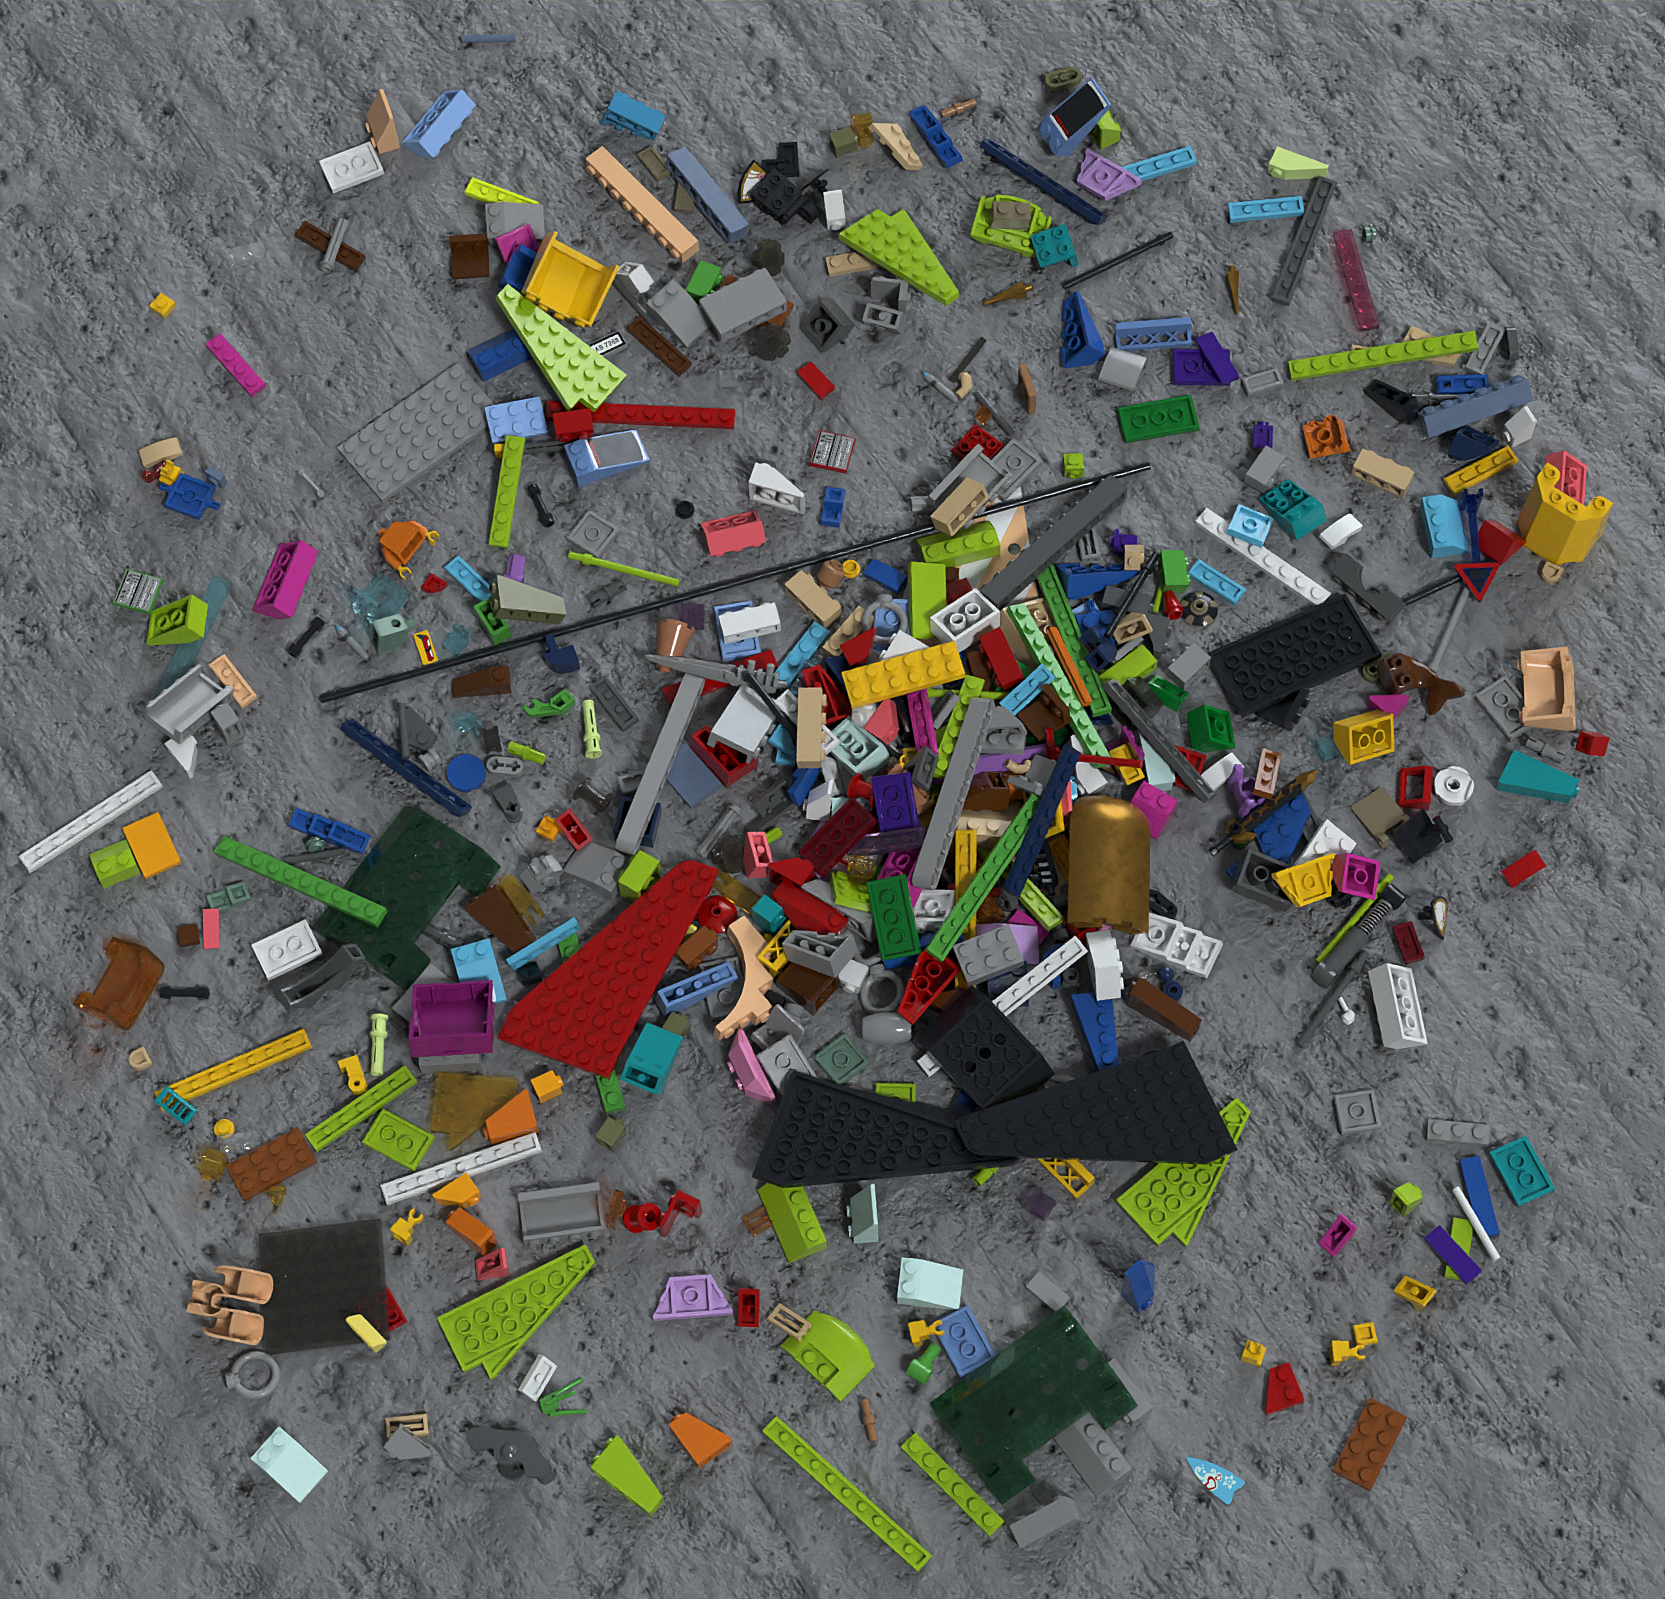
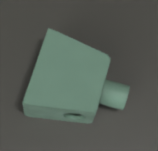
M400 614L372 621L370 640L378 655L404 644L407 641V633L415 630L416 624L412 618L403 621Z

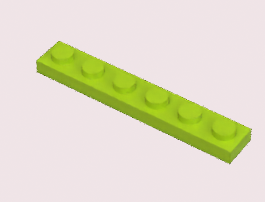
M506 435L489 539L490 547L505 549L509 547L526 441L525 437Z
M966 675L959 693L960 700L954 706L938 750L939 758L933 777L945 779L970 701L974 697L980 698L985 684L984 679Z
M406 1065L306 1133V1138L316 1152H319L417 1084V1080Z
M916 1432L900 1447L989 1538L1004 1524L1005 1521Z

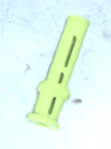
M585 700L582 702L585 725L583 741L586 743L585 757L595 759L602 756V750L599 745L601 737L597 733L594 701Z
M372 1014L370 1016L372 1031L369 1034L370 1038H372L370 1075L382 1076L384 1039L388 1036L386 1032L388 1015Z

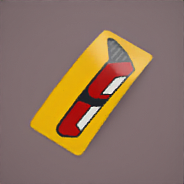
M428 630L413 634L423 665L437 662L438 659Z

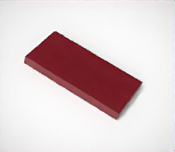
M851 796L797 853L803 859L810 861L814 866V870L824 878L869 832L878 820Z

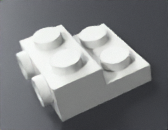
M922 890L913 908L919 934H923L926 931H938L954 907L955 890Z

